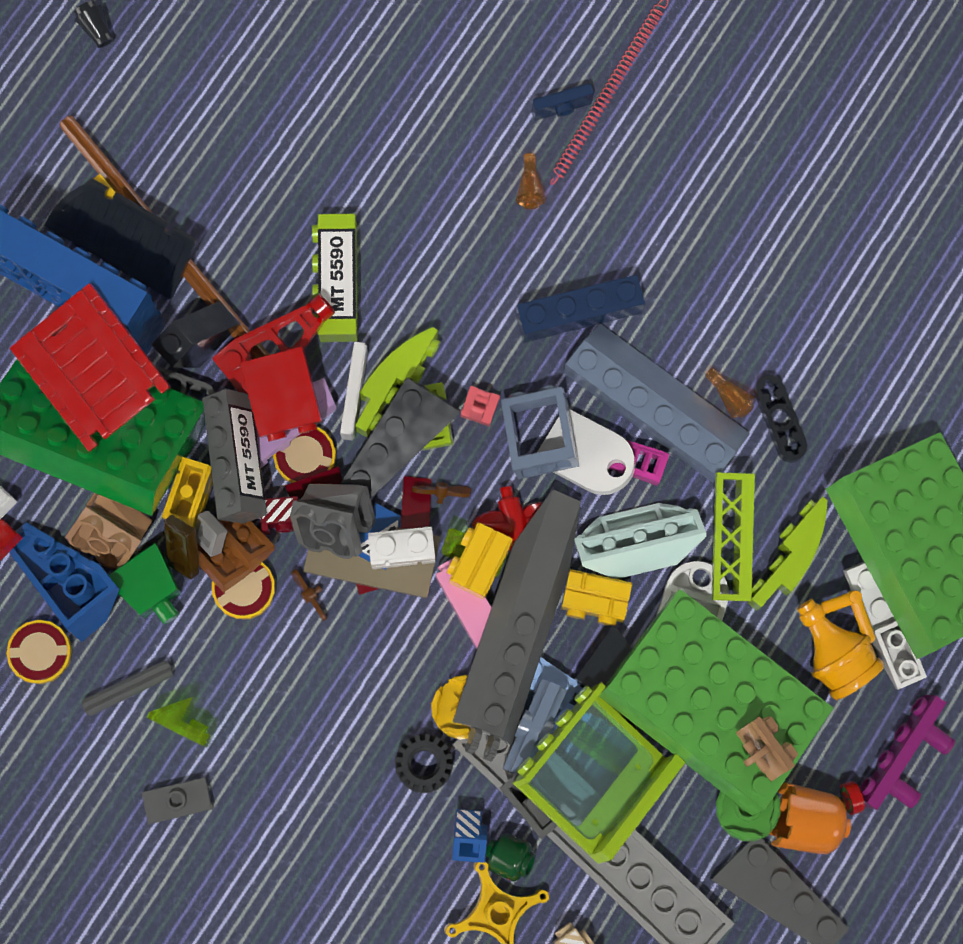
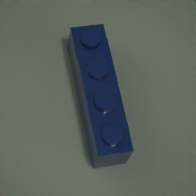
M633 275L516 305L515 315L523 343L641 314L645 301L638 276Z

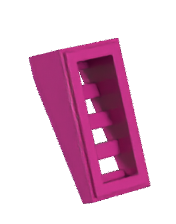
M626 440L634 453L635 465L639 454L645 456L641 469L635 468L633 478L658 486L670 454ZM651 458L657 460L653 473L647 472ZM614 463L609 469L624 474L626 467L621 463Z

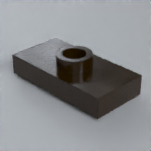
M171 515L164 520L168 566L192 580L199 574L196 529Z

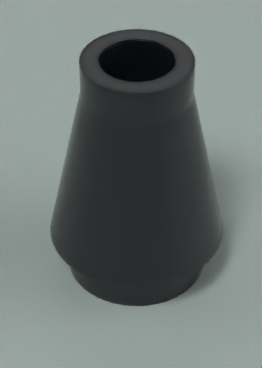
M90 0L74 10L75 22L95 42L98 48H103L114 40L101 5H97L94 0Z

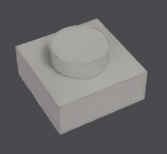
M209 511L198 514L195 524L198 544L210 557L220 554L227 530Z

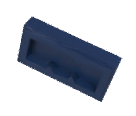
M587 83L533 99L531 112L534 121L553 115L558 117L567 116L573 113L574 109L591 105L594 95L591 84Z

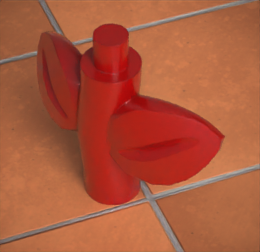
M512 486L500 488L502 500L498 501L500 511L490 510L484 512L474 520L472 525L473 529H475L477 523H481L513 539L509 548L510 553L513 543L543 502L529 503L522 509L519 497H514Z

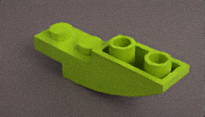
M429 328L404 342L368 378L359 392L361 400L368 404L355 425L356 432L368 437L371 430L374 431L383 416L381 413L386 404L390 405L398 393L399 389L396 386H402L408 377L417 382L421 380L426 369L422 365L427 356L433 358L441 343L437 340V329Z
M823 496L816 503L811 499L799 513L803 517L796 526L790 523L779 536L783 542L778 546V549L787 557L785 558L780 555L768 568L773 572L766 581L760 578L752 587L751 601L747 603L756 611L766 603L777 589L786 596L790 594L809 568L819 547L826 521L828 500Z

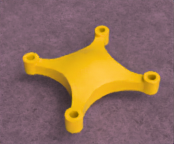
M475 862L474 870L478 873L481 884L477 904L465 919L455 924L448 923L444 931L446 935L453 938L461 932L477 930L492 935L500 944H514V931L519 918L531 906L538 903H546L549 900V894L543 889H538L534 894L528 896L507 894L500 890L492 881L488 872V864L486 862ZM483 864V868L480 870L479 865ZM450 928H454L452 933L449 932Z

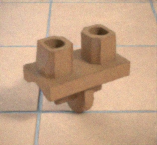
M759 716L738 730L736 734L743 742L742 746L750 755L743 761L744 765L748 767L755 762L761 772H764L769 780L773 781L795 766L793 761L798 753L792 744L785 742L780 745L776 740L774 734L778 731V725L771 716L763 719Z

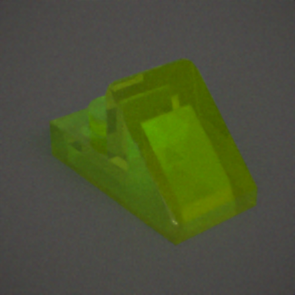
M194 697L150 711L146 717L208 748L214 737L206 733L209 728L208 726L194 719H191L189 724L186 723L197 700Z

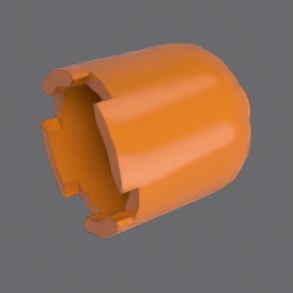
M783 783L777 791L782 794L780 799L781 814L776 828L769 834L776 838V840H773L772 846L816 854H830L840 846L843 839L848 838L851 830V820L847 819L844 803L838 796L791 783Z

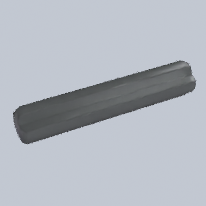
M162 661L83 699L82 706L87 715L92 716L172 677L173 670L167 661Z

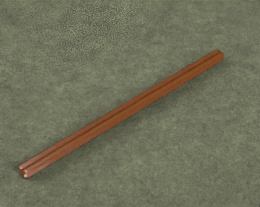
M69 115L61 120L59 125L63 132L96 172L103 176L115 193L121 194L152 213L75 118ZM190 259L183 273V277L207 306L221 302L241 323L231 334L234 339L250 332L248 327ZM261 343L251 349V355L254 359L270 355Z

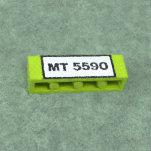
M318 214V224L312 225L313 243H318V254L312 255L313 273H318V284H313L312 296L315 298L318 294H321L332 306L335 314L325 321L317 333L320 342H357L355 214ZM313 314L316 318L320 317L318 314Z

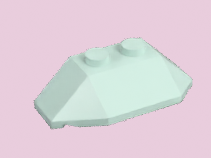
M656 503L598 517L574 541L583 567L614 579H620L677 565L707 536L697 509L689 508L687 510L679 506Z

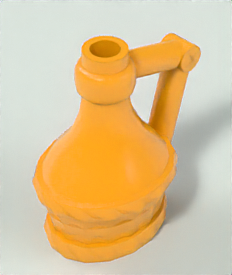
M851 590L848 593L826 600L821 604L815 603L813 599H809L797 608L801 622L804 626L809 627L813 636L815 651L813 659L814 668L811 674L830 689V696L834 700L842 699L857 691L883 670L884 662L876 657L871 645L875 641V634L862 601V594L859 591ZM851 605L861 634L842 629L827 619L825 614Z

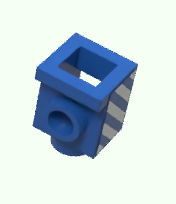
M456 809L453 861L485 863L487 825L481 824L482 811Z

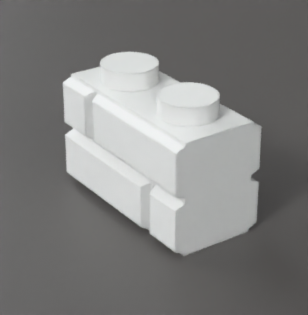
M432 527L368 533L372 569L417 565L418 562L422 564L435 563Z

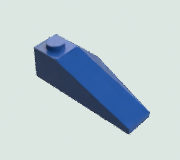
M26 522L16 530L22 539L9 553L64 627L83 642L107 622L119 588L99 564L90 561L77 551L66 547Z

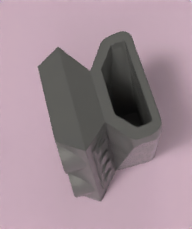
M309 484L301 501H293L290 513L298 544L313 552L328 550L343 559H350L353 556L357 557L362 553L359 532L368 533L375 524L368 487L362 485Z

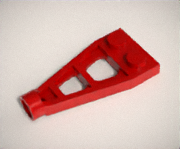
M318 294L305 306L235 338L212 359L238 392L248 394L240 363L254 359L251 355V349L255 345L271 340L277 345L280 352L298 347H303L305 350L325 321L333 316L335 311L321 294ZM313 309H314V310L316 311V313L320 316L319 318H316V317L313 315V313H312ZM296 321L304 329V334L292 347H288L278 335V332L291 322Z

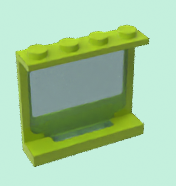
M602 682L591 688L587 685L576 695L574 700L577 704L572 710L567 709L559 716L555 722L558 725L557 729L552 734L550 732L547 733L538 742L536 747L539 751L533 758L528 757L521 763L517 769L519 776L513 782L524 795L598 864L614 858L686 763L677 753L665 758L611 705L600 698L599 695L606 688Z

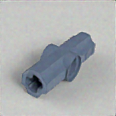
M541 679L529 709L525 710L514 735L516 739L502 769L515 775L518 767L528 757L533 758L539 751L536 747L538 742L547 733H552L555 726L554 719L567 692L566 689L553 682Z

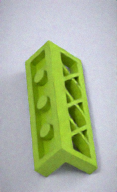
M715 473L712 600L751 601L755 474ZM723 480H736L735 499L732 502L723 493ZM724 500L727 506L722 510ZM730 509L735 512L734 531L731 533L722 525V516ZM722 532L727 536L723 541ZM729 541L734 544V560L730 565L721 557V548ZM721 564L726 568L722 573ZM730 573L733 576V594H720V580Z

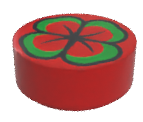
M853 781L841 784L840 795L847 812L850 815L863 812L865 803L859 786Z

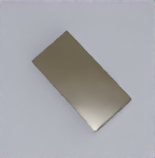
M396 527V530H404V528ZM433 535L435 561L441 536ZM308 550L303 572L427 599L435 563L422 564L418 562L417 565L386 568V570L382 568L372 569L371 562L359 556L343 559L328 550H323L322 552Z

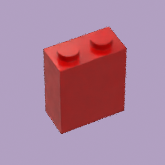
M303 347L240 363L259 437H267L268 442L286 438V432L298 429L299 434L317 430L316 424L323 422Z

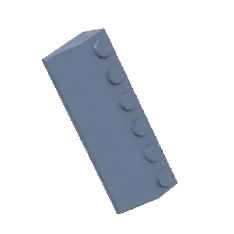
M602 324L581 343L565 364L563 372L565 375L712 483L715 481V473L723 471L750 435L748 431Z

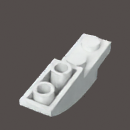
M865 562L843 570L850 589L859 591L862 594V601L875 634V641L871 644L878 657L884 662V669L895 688L899 690L926 678L927 676L920 659L915 658Z

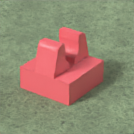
M470 386L460 417L490 427L500 395Z

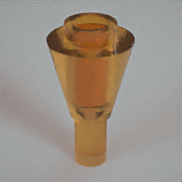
M526 153L523 155L524 172L522 173L515 201L524 209L533 210L545 203L546 197L536 171V156L533 153Z
M715 368L707 371L705 377L717 388V392L731 418L737 416L743 418L754 408L752 402L755 396L732 382L726 381Z

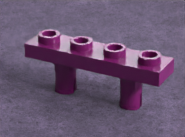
M924 695L915 701L911 708L912 715L906 723H903L896 730L894 743L889 750H885L878 758L876 763L878 767L873 775L867 777L861 784L860 790L866 808L878 810L888 793L908 808H913L918 803L921 793L903 781L900 775L921 742L924 740L944 755L948 754L954 747L955 739L934 725L935 720L946 705V702L937 695Z

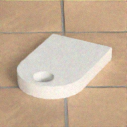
M569 409L580 467L553 473L594 494L608 495L620 491L630 482L635 471V457L631 446L622 436ZM560 417L556 420L537 453L565 447ZM614 463H621L626 467L625 473L620 477H612L608 473L610 466Z
M693 561L679 566L666 582L657 614L667 600L681 589L722 621L728 601L712 600L713 565ZM696 570H704L708 573L710 581L707 586L699 587L693 582L692 577ZM725 577L720 580V594H729Z

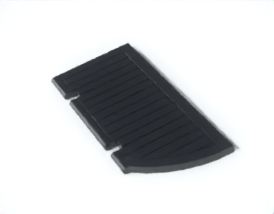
M93 178L88 184L71 191L54 207L44 226L169 299L174 297L198 239L177 227L173 229L172 233L166 231L167 221L117 192L114 194L113 199L106 196L109 187Z

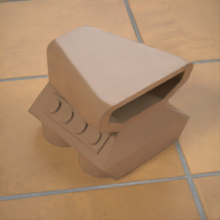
M93 493L65 538L68 539L75 549L94 555L96 560L104 567L117 570L126 564L133 555L153 520L141 511Z

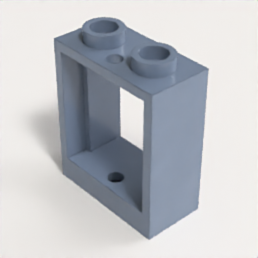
M545 386L539 389V392L530 394L518 392L511 394L507 399L501 400L512 470L518 479L580 467L568 400L563 387ZM557 404L565 447L521 456L514 413Z

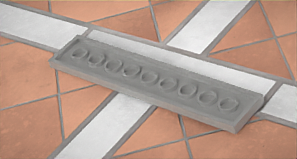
M482 733L478 749L473 755L465 752L467 739H458L452 746L501 791L499 787L514 776V774L502 768L516 737L514 736L512 745H508L500 739L499 749L491 762L483 759L489 735ZM554 752L534 776V779L565 817L575 826L580 825L601 798ZM557 826L547 834L568 857L659 944H717L734 925L720 909L636 830L633 831L612 860L600 864L592 859L560 827Z

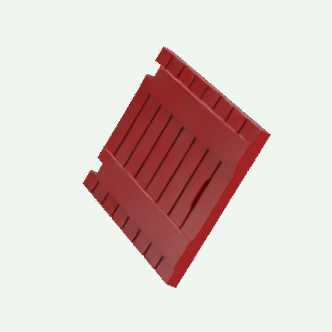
M92 283L87 284L9 348L89 452L98 446L92 437L94 433L98 431L104 439H107L155 400L148 391L155 385L161 394L170 388L169 383Z

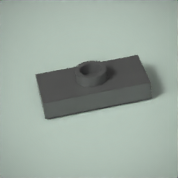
M206 778L142 792L148 824L213 810Z

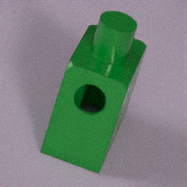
M153 544L109 575L119 588L118 594L143 618L155 612L162 624L166 625L179 616L171 600L178 596L181 591L162 550L156 544Z

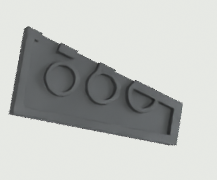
M763 839L748 841L710 879L811 944H836L849 930Z

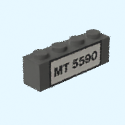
M224 389L202 398L217 519L244 524L267 516L255 419L248 394Z

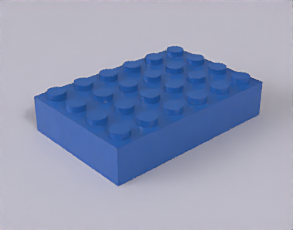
M0 204V274L57 307L62 306L87 284L92 283L141 349L148 355L152 348L151 344L159 337L165 327V323L160 316L161 312L156 309L157 305L151 300L152 296L146 292L148 288L133 278L128 282L119 277L120 272L107 263L103 262L99 266L92 262V256L78 247H75L73 250L63 245L64 241L57 235L49 231L45 235L35 230L37 226L25 217L19 216L18 219H15L8 215L9 210Z

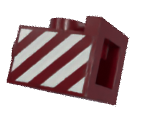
M298 496L265 499L267 516L261 517V527L264 535H271V529L276 528L277 533L294 531L290 513L293 501H300Z

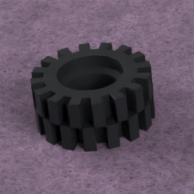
M418 734L408 738L399 747L395 756L396 774L407 788L415 792L429 793L438 790L445 785L452 773L453 758L449 747L440 738L430 734ZM420 751L432 753L437 760L436 769L429 776H419L412 769V758Z

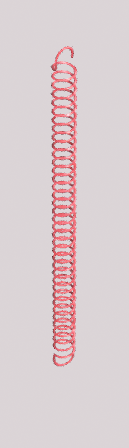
M667 0V4L665 7L659 5V3L653 6V9L650 11L651 14H648V18L645 19V23L642 24V28H640L639 32L636 34L637 37H634V41L631 42V46L628 47V51H625V55L622 56L623 60L619 61L620 64L617 65V69L614 70V74H611V78L608 79V82L610 80H613L615 83L621 85V82L616 79H613L612 76L616 75V77H618L619 79L624 80V78L616 74L615 71L618 70L621 74L627 75L626 72L618 69V66H621L625 70L630 71V69L627 66L621 64V61H624L627 65L632 66V63L624 60V57L626 56L629 60L635 62V59L631 56H628L626 53L630 52L633 56L638 57V55L635 52L630 51L629 48L632 47L635 51L641 52L639 48L632 46V43H635L639 47L644 48V46L641 43L635 41V38H638L643 43H647L645 39L638 37V34L640 33L643 37L649 39V36L641 32L640 30L644 29L647 33L652 34V31H650L647 28H644L643 25L646 24L649 28L655 29L653 25L646 23V20H649L651 23L658 25V23L655 20L649 18V15H652L657 20H661L659 16L652 14V11L654 10L657 14L663 16V13L655 9L654 7L660 6L665 9L668 5L669 0ZM610 82L605 84L606 88L602 89L603 92L600 93V97L597 98V102H594V106L591 107V111L588 112L589 116L585 117L586 120L582 122L583 125L581 126H584L589 131H593L590 127L584 125V122H588L591 126L595 127V124L588 121L587 117H590L592 120L598 122V119H596L593 116H590L589 113L593 112L596 116L601 117V115L593 111L592 108H596L598 111L603 113L604 110L599 107H596L595 103H599L602 107L607 108V106L599 102L598 99L601 98L604 102L610 103L609 100L601 97V94H605L608 98L612 99L613 97L610 94L605 93L604 89H607L612 94H615L614 90L607 88V84H610L614 89H618L616 85ZM581 126L580 130H577V134L574 135V139L571 140L572 144L568 145L569 149H565L566 153L562 154L563 158L559 159L560 163L556 164L557 167L554 168V172L558 175V177L553 183L552 181L554 178H552L550 185H553L559 177L564 178V176L561 174L559 175L555 171V169H559L561 172L565 174L567 173L565 170L559 168L558 164H562L565 168L570 169L568 165L561 162V159H564L569 164H573L570 160L564 157V155H568L570 158L575 159L574 156L567 153V150H570L574 154L578 155V152L571 149L569 146L573 145L578 150H581V148L573 144L572 141L575 140L580 145H584V143L577 140L575 136H579L581 139L585 141L587 140L584 136L579 135L578 131H582L585 135L590 136L588 132L581 129Z

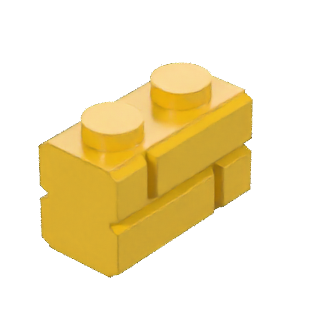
M182 457L178 468L180 473L175 476L162 518L166 520L169 516L174 515L195 528L198 514L204 512L213 486L212 471L210 465Z
M477 523L475 529L469 527L461 542V545L465 546L461 558L454 556L447 570V574L451 575L449 583L484 600L513 539L481 523Z
M570 569L561 609L567 610L566 616L585 620V616L589 615L598 617L597 623L616 626L617 622L623 623L625 620L632 583Z

